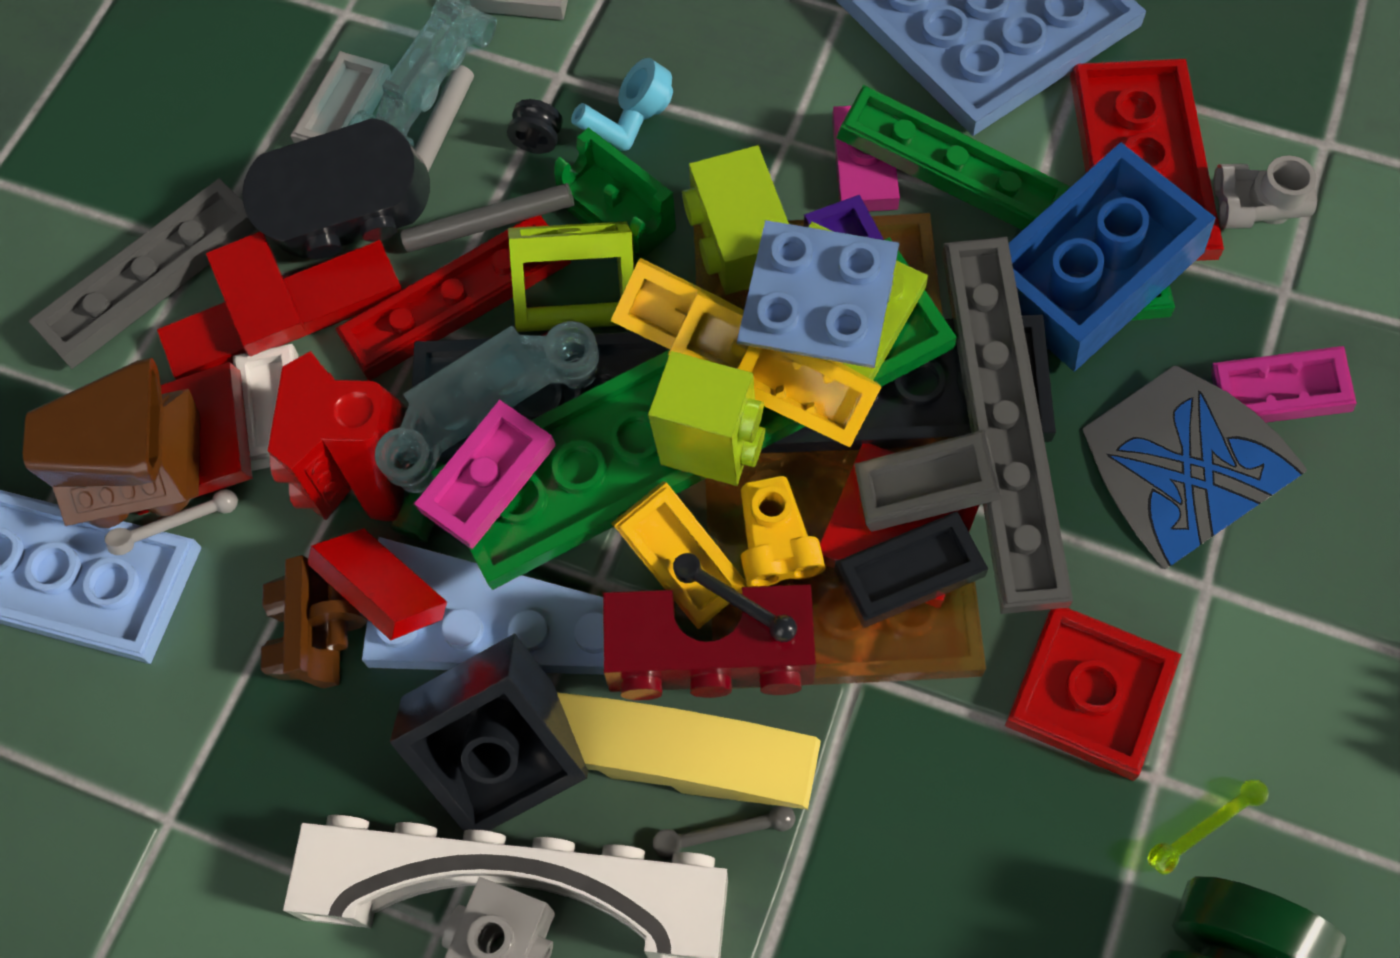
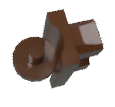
M300 555L285 559V576L263 584L262 606L268 617L280 622L284 621V637L268 640L261 647V670L264 674L280 680H302L324 689L340 685V650L348 648V631L356 630L366 625L367 618L307 564V557Z

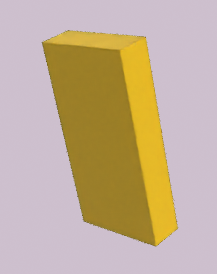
M662 481L611 523L665 590H673L675 603L697 629L701 628L725 608L729 602L696 581L693 583L680 582L673 570L675 558L683 553L694 554L699 559L702 570L742 594V587H748L744 578L665 481Z

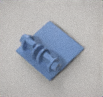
M765 220L737 344L874 368L887 303L890 299L899 243Z

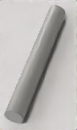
M454 66L414 148L424 161L428 172L474 78L473 72L465 66Z

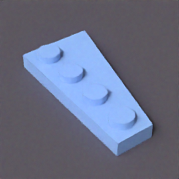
M379 537L378 541L447 601L443 620L391 641L367 619L362 661L368 668L450 670L515 633L545 673L604 675L603 597L522 575L491 590L477 563Z

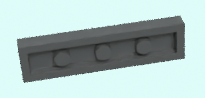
M219 178L28 320V322L68 366L73 369L207 267L210 263L206 253L246 237L256 227L249 220L243 201Z

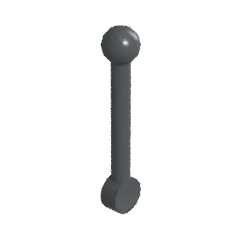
M774 806L769 814L683 834H677L670 829H663L655 835L653 847L660 858L668 860L672 859L673 853L680 852L681 848L771 827L777 831L785 832L793 827L796 816L791 807Z

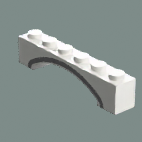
M328 815L326 825L302 823L283 911L303 921L371 928L374 914L395 903L441 889L474 886L480 876L500 885L544 890L593 906L614 917L645 940L644 952L648 958H720L728 873L725 868L714 867V857L698 853H673L672 863L644 860V850L625 845H604L602 855L576 853L574 852L575 843L558 838H533L532 848L505 845V835L485 830H465L463 840L437 838V829L435 827L419 823L398 822L395 824L394 833L368 830L369 821L345 815Z

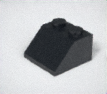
M515 633L401 697L390 744L463 831H490L588 777V769L553 682Z

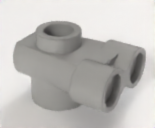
M1296 156L1278 157L1270 163L1266 171L1249 170L1248 164H1218L1214 173V192L1219 199L1220 227L1222 229L1252 228L1254 222L1257 221L1281 224L1289 218L1312 216L1318 202L1315 190V170L1307 161Z

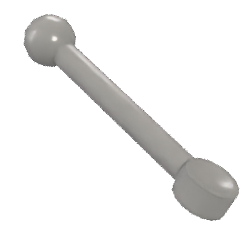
M219 490L210 501L130 531L126 528L113 529L105 536L107 549L113 555H124L133 549L135 542L216 511L223 514L231 513L238 505V498L231 490Z

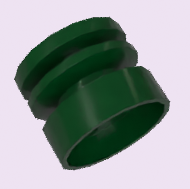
M1195 876L1187 881L1172 927L1177 936L1199 953L1168 950L1162 953L1161 958H1343L1347 942L1346 937L1333 924L1307 908L1276 894L1236 881L1218 877Z

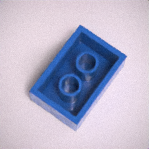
M1120 142L1009 242L1021 315H1043L1047 349L1075 372L1205 252L1216 217Z

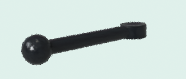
M683 553L675 558L673 570L680 582L693 583L696 581L769 627L770 634L776 641L782 643L789 642L795 637L797 624L791 616L785 614L774 615L702 570L699 559L694 554Z

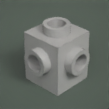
M479 876L467 906L459 904L454 909L445 927L442 937V947L448 949L445 958H550L553 941L546 939V935L555 912L546 902ZM504 936V942L500 949L491 953L495 940Z

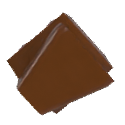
M154 359L137 360L29 411L25 418L23 461L30 472L53 487L65 526L89 522L98 528H111L119 525L130 513L148 510L157 516H170L181 511L187 506L190 499L199 495L200 413L189 388L162 394L159 371Z

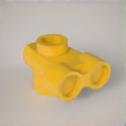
M784 476L744 484L741 487V498L748 549L741 553L740 558L746 585L748 587L770 586L785 579H806L824 572L826 566L819 539L808 536L788 479ZM765 512H777V513H780V514L777 515V516L771 517V516H766V515H764L763 513H765Z

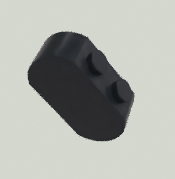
M371 118L260 154L246 174L242 196L249 220L261 233L281 249L300 258L324 259L341 252L344 245L360 240L369 242L382 241L394 236L398 228L413 224L420 217L428 202L430 177L424 161L406 137L393 125L383 120Z

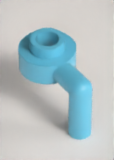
M651 58L640 60L630 69L622 82L618 101L623 112L618 123L581 103L572 114V124L584 131L589 127L621 152L629 150L634 143L643 120L660 114L670 103L673 95L671 72Z

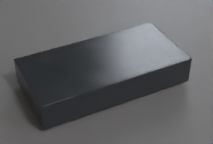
M958 511L840 559L835 562L834 571L864 629L982 579L986 576L988 567Z

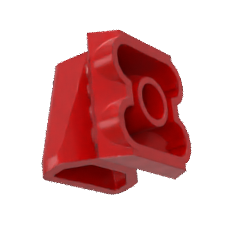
M312 351L307 352L282 366L267 450L270 454V468L274 481L277 483H289V496L293 507L296 509H312L324 520L329 518L351 489L371 519L381 521L395 520L403 505L409 461L410 409L377 382L335 380L331 373H328L324 366L320 364Z

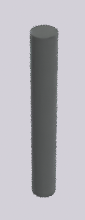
M565 183L401 230V239L404 248L409 253L574 206V199L569 184Z

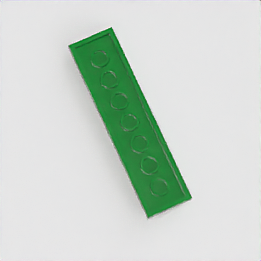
M890 237L885 239L886 241H892ZM898 250L896 261L909 266ZM925 290L873 380L880 384L881 387L955 347L956 335ZM670 350L531 420L553 436L556 446L473 549L469 548L491 590L613 528L614 526L611 524L662 481L667 482L677 494L706 479L703 476L661 465L648 414ZM764 406L759 427L765 428L762 449L805 426ZM445 465L431 471L434 479Z

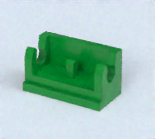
M588 127L577 137L576 150H578L579 155L576 162L570 166L561 157H558L554 166L556 186L565 183L569 184L574 199V206L565 209L583 224L627 221L632 232L633 264L636 265L640 258L644 259L676 230L673 192Z

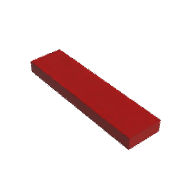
M540 215L523 220L511 228L549 225ZM508 229L335 328L341 341L368 381L413 356L414 342L439 341L513 297ZM571 260L523 263L525 290L571 264Z
M381 240L284 278L307 333L275 347L285 345L356 316L402 290ZM226 302L157 329L176 380L228 362L233 364V356L247 353Z

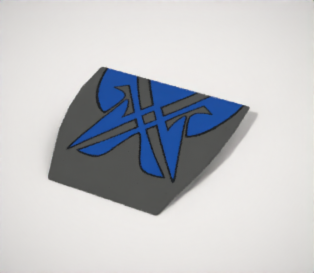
M1178 366L1171 367L1083 428L1102 479L1115 503L1136 535L1163 569H1167L1307 471V468L1280 435L1254 411L1228 392Z

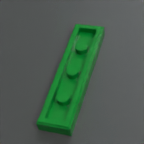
M865 85L860 89L836 136V139L1021 230H1024L1071 187Z

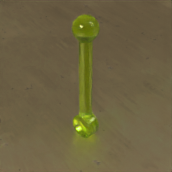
M1257 779L1245 781L1240 788L1238 796L1170 845L1165 842L1156 844L1149 852V865L1163 875L1172 872L1179 863L1180 855L1249 805L1255 807L1263 805L1269 796L1267 786L1264 782Z

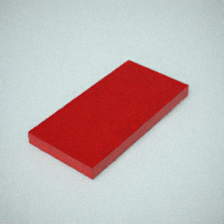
M1186 59L1080 63L1075 65L1070 74L1085 173L1122 142L1216 217L1205 252L1196 261L1219 260L1224 246Z

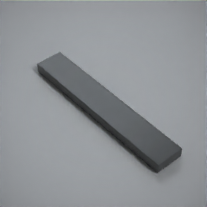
M1000 237L944 243L942 257L954 331L957 337L956 343L971 433L985 430L1002 495L1000 500L983 504L1000 614L1069 608L1073 602L1008 238Z

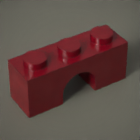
M811 584L742 587V595L774 615L785 614L795 620L797 633L791 641L784 643L776 641L771 636L769 627L743 611L739 624L728 636L710 642L695 640L683 633L676 623L673 590L603 593L604 675L609 691L621 692V697L629 700H652L661 697L662 690L690 689L691 695L702 698L727 696L732 693V687L760 686V692L768 695H788L801 691V685L814 684L816 669Z

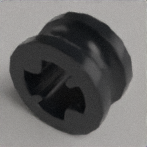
M525 99L516 103L512 112L513 119L507 128V135L510 141L520 149L530 153L545 154L553 151L558 141L557 134L560 132L563 124L562 115L559 111L541 100Z

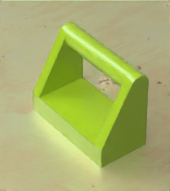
M627 221L508 228L516 332L551 330L556 326L559 330L620 326L610 321L619 302L526 308L523 263L617 257L621 298L634 271L632 232Z

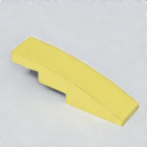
M557 692L588 770L600 771L611 779L672 786L682 794L808 809L821 743L817 737L676 708Z

